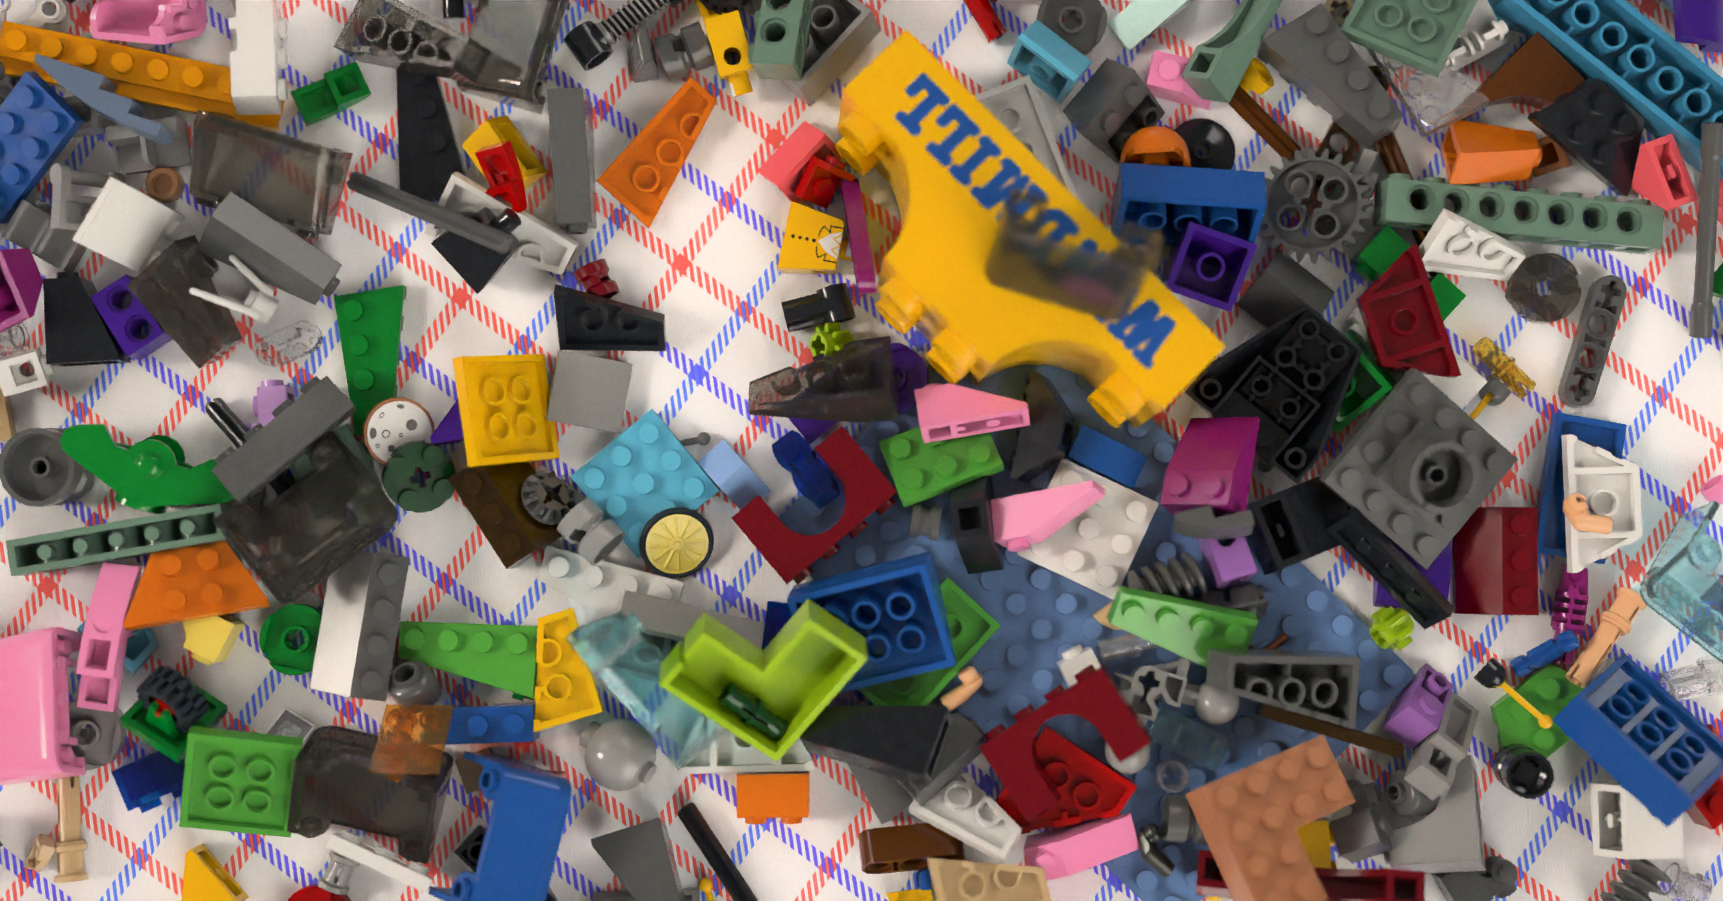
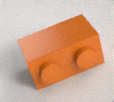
M810 771L737 773V818H745L746 824H765L766 818H781V823L799 824L802 823V818H809Z

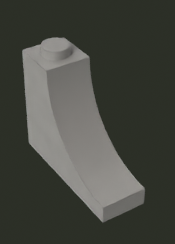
M1467 755L1458 762L1452 786L1439 807L1423 820L1408 827L1393 830V836L1390 837L1393 849L1383 853L1385 863L1390 864L1392 869L1425 872V874L1486 871L1477 765L1472 755Z

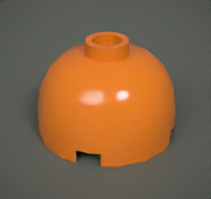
M1151 126L1134 132L1122 146L1119 169L1121 163L1191 167V157L1185 140L1175 130L1167 127Z

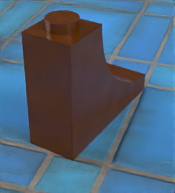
M1536 32L1524 41L1452 114L1459 120H1467L1481 109L1506 103L1523 104L1543 110L1553 104L1555 98L1564 93L1572 92L1585 79Z

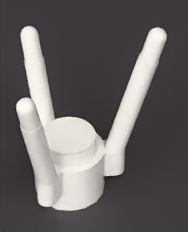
M230 255L229 260L259 289L258 292L251 289L244 302L202 285L198 289L192 287L189 290L195 296L248 315L263 324L269 321L279 303V300L271 297L275 289L265 284L235 255Z

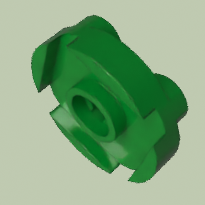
M301 603L289 604L272 613L264 621L260 631L259 645L262 653H265L266 658L270 661L269 664L276 671L286 675H302L312 671L322 613L318 608ZM299 629L302 631V636L306 638L305 644H301L298 649L293 648L294 642L289 640V635L296 634Z

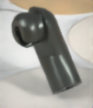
M1151 822L1145 828L1141 827L1137 833L1142 859L1162 877H1167L1173 872L1175 864L1158 849L1156 842L1162 839V830L1157 824Z

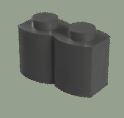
M36 198L34 203L22 199L1 236L21 248H30L32 254L62 271L74 272L87 250V247L72 240L77 231L50 228L52 206Z

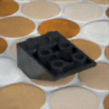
M1321 476L1247 504L1246 510H1251L1255 522L1252 535H1249L1248 538L1264 575L1279 571L1340 545L1326 528L1330 521L1349 510L1346 503L1319 480Z

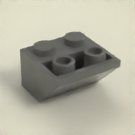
M1106 58L1062 111L1082 136L1118 165L1122 146L1134 132L1142 128L1155 126L1165 114V111L1137 72L1109 58Z

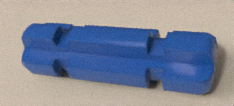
M1566 630L1557 635L1556 640L1551 638L1527 651L1526 656L1520 655L1511 660V668L1518 677H1524L1534 672L1533 668L1539 669L1564 655L1563 652L1569 653L1580 646V641L1572 630Z

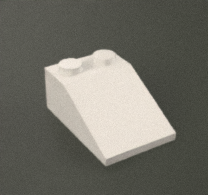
M110 176L72 240L136 272L151 277L153 272L158 271L162 267L166 258L165 252L171 242L176 241L180 237L184 229L183 222L186 216Z

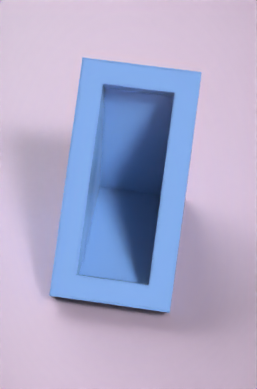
M724 439L698 461V464L740 510L758 495L764 498L771 491Z

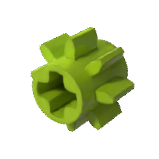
M840 322L825 323V326H817V333H814L810 339V350L815 359H823V367L838 366L839 363L848 362L847 356L852 353L854 348L853 337L849 330H841Z
M1383 606L1371 615L1374 623L1371 624L1369 633L1373 641L1380 648H1390L1391 650L1397 648L1402 650L1413 641L1410 634L1413 633L1415 625L1410 615L1402 608L1394 609L1391 606L1386 609Z

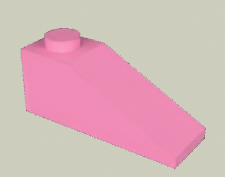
M932 383L914 390L924 444L1030 425L1027 402L950 383L943 385Z
M1092 480L991 500L994 542L1006 547L1010 552L1026 551L1029 549V545L1042 543L1105 496V488Z
M1127 813L1117 817L1028 835L1023 850L1028 866L1043 867L1046 881L1073 875L1136 851L1140 847L1132 815Z

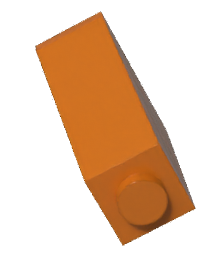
M1453 118L1450 119L1440 148L1449 184L1455 185L1528 180L1533 167H1538L1542 158V147L1538 144L1535 132Z

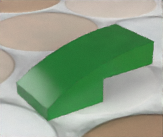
M357 62L324 73V79L291 91V96L306 127L338 114L371 95V91Z

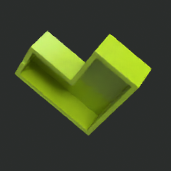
M809 599L804 602L764 650H761L704 612L685 634L684 643L679 641L661 663L659 686L778 762L868 659L866 638ZM732 682L753 699L760 698L766 703V708L787 721L788 728L785 734L779 740L774 741L754 725L747 726L741 721L740 715L724 704L719 703L718 697L722 689Z

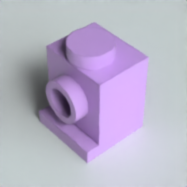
M279 379L262 380V386L257 387V396L253 397V412L258 417V422L251 423V428L258 423H261L263 427L275 418L272 412L289 399L291 403L295 402V388L284 385V381Z

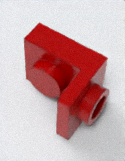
M827 155L825 161L811 156L794 194L822 208L828 209L841 179L843 178L853 183L855 176L844 171L847 164Z

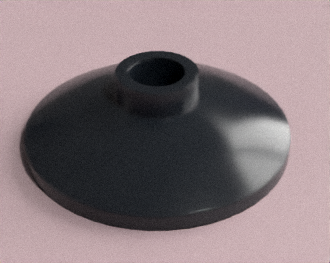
M1195 118L1185 121L1175 128V131L1187 144L1191 157V167L1232 169L1235 161V145L1231 135L1222 125L1210 119ZM1198 145H1205L1208 148L1207 156H1201L1197 153Z

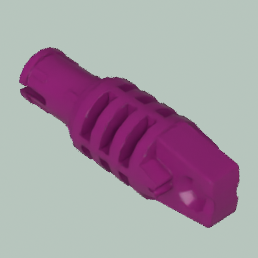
M1564 565L1557 590H1555L1550 623L1552 629L1555 630V640L1557 635L1566 630H1572L1576 635L1584 631L1589 599L1587 568H1583L1584 570L1578 573H1567V565ZM1575 650L1569 653L1564 652V664L1574 665ZM1560 657V658H1558V659H1556V660H1554V661H1552V662L1561 663V658H1562V657Z

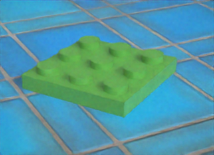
M190 726L187 738L179 827L291 838L303 738Z

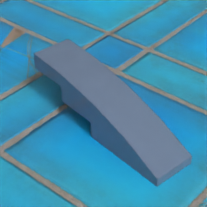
M36 54L34 61L63 88L97 113L134 134L170 147L174 134L163 124L143 118L146 110L133 99L115 94L117 86L106 76Z

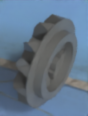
M540 470L525 480L521 496L526 510L533 518L544 524L557 525L576 506L572 498L575 491L568 489L566 486L567 479H559L556 477L555 471L545 473L543 470ZM554 491L555 496L553 500L544 504L543 501L546 499L547 493Z

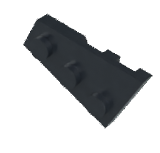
M555 284L553 293L560 350L666 351L665 314Z

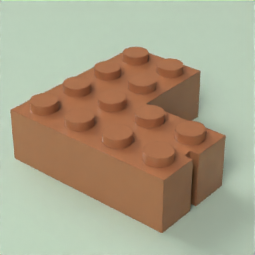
M1324 734L1185 794L1233 901H1325L1328 899L1295 830L1356 802Z

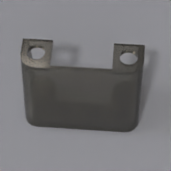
M1011 188L1000 211L985 261L984 272L990 283L1006 290L1105 320L1116 321L1122 319L1128 313L1157 258L1164 234L1125 223L1118 248H1114L1108 253L1107 257L1039 237L1050 199ZM1022 202L1029 203L1035 208L1036 218L1030 222L1027 217L1015 213L1014 207ZM1134 237H1141L1147 243L1141 250L1128 247L1129 240Z

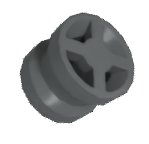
M921 503L913 504L908 537L916 538L919 535L927 536L929 540L937 541L942 506L935 505L932 508H926Z

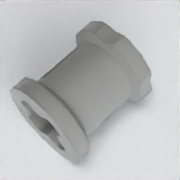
M330 850L329 857L331 860L324 877L318 879L317 885L328 892L347 895L350 890L348 883L353 870L360 863ZM342 866L339 877H336L339 867Z

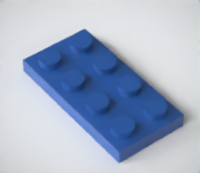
M26 71L0 106V224H8L22 199L26 200L84 122L35 71Z
M1559 412L1552 413L1537 504L1539 554L1567 558L1565 514L1563 512L1564 486L1561 435L1572 434L1578 437V440L1593 447H1600L1611 452L1613 456L1622 459L1626 424ZM1606 558L1599 559L1593 563L1605 564Z

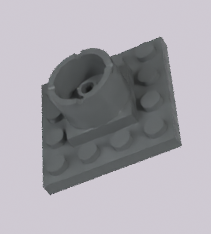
M1410 368L1319 480L1351 508L1356 507L1388 540L1417 565L1427 570L1518 459L1420 371Z

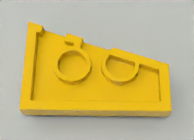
M575 608L538 618L536 647L537 677L534 697L536 703L533 733L604 711Z

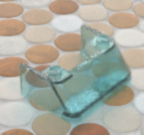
M1714 500L1680 515L1644 576L1639 591L1643 602L1723 664V577L1715 572L1722 560V551L1717 541L1705 532L1720 506Z
M619 611L575 628L565 637L593 675L595 677L599 676L647 730L678 770L682 769L724 732L715 721L659 686L660 667L663 660L640 634L645 627L632 612L624 616Z

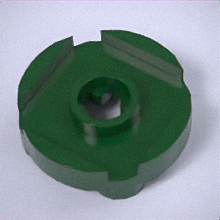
M411 441L398 446L391 453V457L383 468L382 483L386 494L393 502L406 511L416 513L432 511L451 498L455 490L448 479L456 474L453 461L441 448L428 442ZM420 467L423 472H428L429 477L425 479V484L419 486L416 482H410V477L415 475L414 469Z

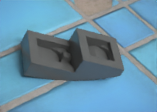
M1207 505L1175 513L1173 529L1175 533L1194 538L1230 539L1252 535L1255 522L1251 510L1214 518L1211 506Z

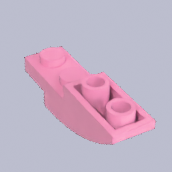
M109 561L103 562L89 605L76 674L81 675L77 707L107 712L118 710L127 639L133 637V630L127 631L124 628V620L139 585L142 566Z

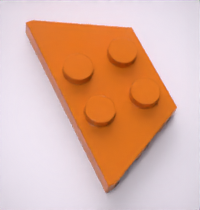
M226 541L152 552L124 620V628L127 631L266 608L270 607V601Z

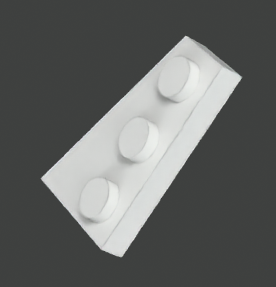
M343 830L342 833L331 834L325 848L419 891L428 892L434 880L433 877L428 875L430 871L428 867L412 860L406 865L395 859L397 855L395 852L379 845L375 849L362 844V837L349 831Z

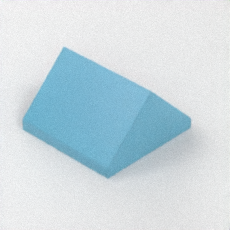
M1036 20L1019 35L1006 63L1021 75H1030L1034 85L1062 105L1090 67L1092 61L1040 21Z

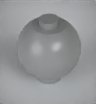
M613 719L603 725L593 721L585 728L580 737L579 745L586 749L584 760L587 771L596 783L606 789L613 791L633 789L641 783H648L656 772V747L650 733L635 721Z

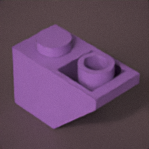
M1425 663L1390 705L1382 727L1407 748H1413L1438 729L1454 685L1442 673L1437 672L1429 664Z

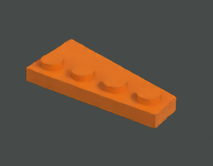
M690 77L596 180L648 229L717 100Z

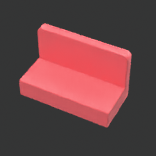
M804 121L759 168L758 172L762 177L774 184L789 202L800 204L804 199L794 193L811 156L823 161L826 160L827 155L839 161L842 157L836 150L835 144L825 133Z

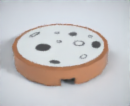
M405 397L389 398L376 403L366 414L362 425L363 442L368 453L384 465H386L387 460L391 457V453L404 443L424 441L431 444L430 436L435 431L434 422L429 412L420 403Z

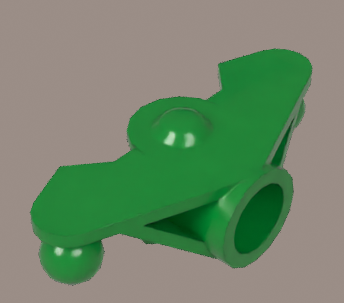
M105 424L74 425L64 430L61 435L60 443L64 452L116 491L115 500L125 506L144 512L162 514L166 512L168 506L227 503L234 499L212 471L218 465L214 461L215 459L212 458L194 467L185 462L186 457L182 446L169 436H150L132 446L115 442Z

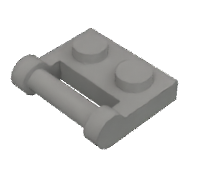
M54 164L49 174L50 181L53 184L50 228L78 231L98 198L71 194V184L104 188L110 176L126 184L125 176L116 172H109L106 175L73 170L68 165Z

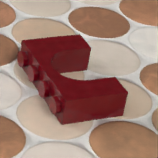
M840 426L814 448L841 481L845 490L846 503L844 512L840 520L831 529L817 535L798 534L789 529L760 495L732 517V520L786 584H789L792 580L797 585L814 572L810 567L813 562L819 557L826 562L841 549L837 543L847 534L853 539L868 526L865 519L876 511L880 516L896 503L892 498L897 493L896 489L843 426Z
M1090 664L1074 675L1077 682L1065 689L1062 684L1058 685L1043 695L1047 700L1044 704L1035 709L1031 703L1013 715L1017 721L1007 728L1000 723L984 734L987 741L979 748L1028 822L1057 804L1062 797L1042 767L1036 753L1037 734L1042 724L1047 720L1065 714L1076 715L1088 720L1100 732L1119 762L1124 761L1150 744L1153 739L1104 664L1097 669Z

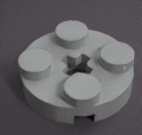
M78 700L69 704L70 737L77 738L78 745L71 746L76 757H85L86 770H93L113 762L123 749L126 740V729L120 726V717L123 715V712L119 708L115 712L77 707ZM89 725L96 732V737L91 739L90 744L86 743L85 736L80 735L81 729H85Z

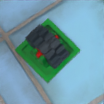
M162 665L138 686L136 692L139 694L137 696L139 700L120 717V726L179 764L186 756L190 726L213 728L228 713L226 704L192 683L187 676L184 678L180 671H174L172 667H164Z

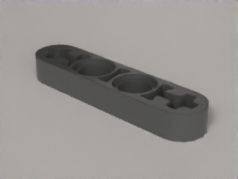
M1615 275L1598 278L1589 288L1558 387L1559 399L1568 407L1576 408L1588 405L1595 397L1627 294L1624 281ZM1610 284V291L1614 292L1615 295L1606 299L1604 308H1610L1611 311L1595 308V305L1603 304L1606 293L1601 291V287ZM1594 315L1602 317L1606 323V328L1601 335L1595 334L1590 330L1589 321ZM1584 348L1590 349L1595 354V363L1591 368H1586L1579 362V353ZM1574 371L1578 374H1589L1590 378L1581 379L1579 390L1583 391L1584 395L1574 399V393L1570 391V387L1578 385L1581 375H1574Z

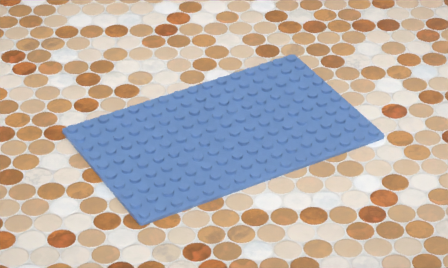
M930 364L927 366L929 384H949ZM1016 366L995 373L977 387L966 377L956 384L1025 402L1023 397L1025 385L1031 380L1032 372L1039 373L1051 380L1076 419L1070 450L1082 425H1085L1147 456L1146 463L1132 491L1159 504L1128 572L1134 571L1140 578L1141 567L1147 566L1154 574V563L1161 562L1167 569L1168 558L1174 557L1181 564V554L1188 553L1201 569L1207 592L1213 591L1198 538L1175 533L1173 529L1174 516L1160 504L1166 469L1178 443L1153 418H1150L1136 429L1127 420L1118 428L1111 426L1094 411L1087 401V397L1095 388L1082 375L1055 366ZM917 406L908 412L897 415L881 413L855 440L895 489L896 487L878 442L919 427ZM1016 428L990 432L1004 466L1003 471L991 475L994 499L1047 489L1059 461L1029 483L1010 478L1009 459L1011 453L1016 450L1018 442ZM1067 456L1064 457V459L1100 475L1099 472L1092 470L1082 464H1079L1069 459ZM828 467L779 517L780 520L789 529L802 535H817L828 531L840 520L844 512L846 496L841 481ZM951 490L918 502L926 508H932L935 505L942 506L937 541L929 540L927 536L919 535L916 538L908 537L913 505L903 508L897 492L892 496L896 503L880 516L876 511L865 519L868 526L852 539L847 534L837 542L841 547L838 552L826 562L819 557L810 565L814 572L809 576L813 580H818L930 551L939 583L941 584L949 577L1001 625L962 668L964 669L967 666L975 667L977 673L982 675V686L968 701L950 712V714L959 712L967 721L969 719L974 720L981 727L984 734L1000 723L1007 728L1017 721L1013 715L1032 703L1035 709L1044 704L1047 700L1043 695L1058 685L1062 684L1065 689L1068 688L1056 662L1063 659L1062 652L1078 644L1081 645L1082 649L1087 646L1092 648L1100 666L1104 664L1118 687L1121 678L1114 675V672L1130 676L1137 667L1145 665L1154 666L1160 663L1164 665L1182 657L1125 630H1114L1101 625L1092 615L1111 602L1112 599L1016 555L1017 552H1010L1002 545L1004 570L968 574L954 537L950 508ZM1245 536L1258 572L1248 582L1236 586L1254 583L1255 586L1261 585L1264 599L1268 598L1269 600L1265 615L1258 619L1259 622L1249 647L1254 645L1257 649H1263L1281 634L1285 633L1289 640L1277 650L1340 651L1360 657L1355 729L1364 731L1414 678L1413 670L1390 648H1380L1371 638L1369 627L1301 562L1264 575L1248 536ZM1217 539L1220 545L1227 547L1223 539ZM1127 574L1121 586L1127 587ZM1198 586L1194 587V598H1196L1197 594L1203 593ZM1228 588L1222 589L1224 600L1230 601ZM1184 590L1180 591L1181 598L1190 600ZM1191 661L1186 677L1188 678L1187 682L1201 686L1206 682L1207 668ZM959 672L935 697L942 706L943 704L939 698L962 683L958 678ZM1150 672L1146 676H1139L1138 682L1143 684L1144 692H1146L1148 687L1155 686V681L1150 679ZM1238 696L1239 710L1235 717L1222 725H1211L1203 721L1197 715L1193 706L1181 703L1180 708L1163 704L1159 698L1154 701L1158 708L1156 720H1147L1146 724L1147 730L1153 737L1149 744L1151 749L1150 759L1141 771L1134 774H1123L1135 782L1137 788L1119 815L1131 813L1136 833H1138L1141 827L1145 828L1151 822L1157 824L1161 829L1162 808L1166 794L1185 795L1201 786L1316 738L1320 734L1256 715L1255 711L1258 701ZM1059 715L1047 720L1039 729L1037 737L1046 724L1108 764L1105 757L1106 741L1097 728L1088 720L1076 715ZM1325 736L1335 759L1350 745V743ZM1097 818V819H1091V820L1081 821V823H1079V824L1087 823V822H1091V821H1096V820H1100V819H1103V818ZM1163 838L1156 842L1158 849L1175 864L1173 872L1167 877H1162L1142 859L1140 849L1103 863L1141 901H1201L1205 896L1196 895L1199 850H1211L1208 845L1193 843L1191 838H1188L1185 843L1167 842Z

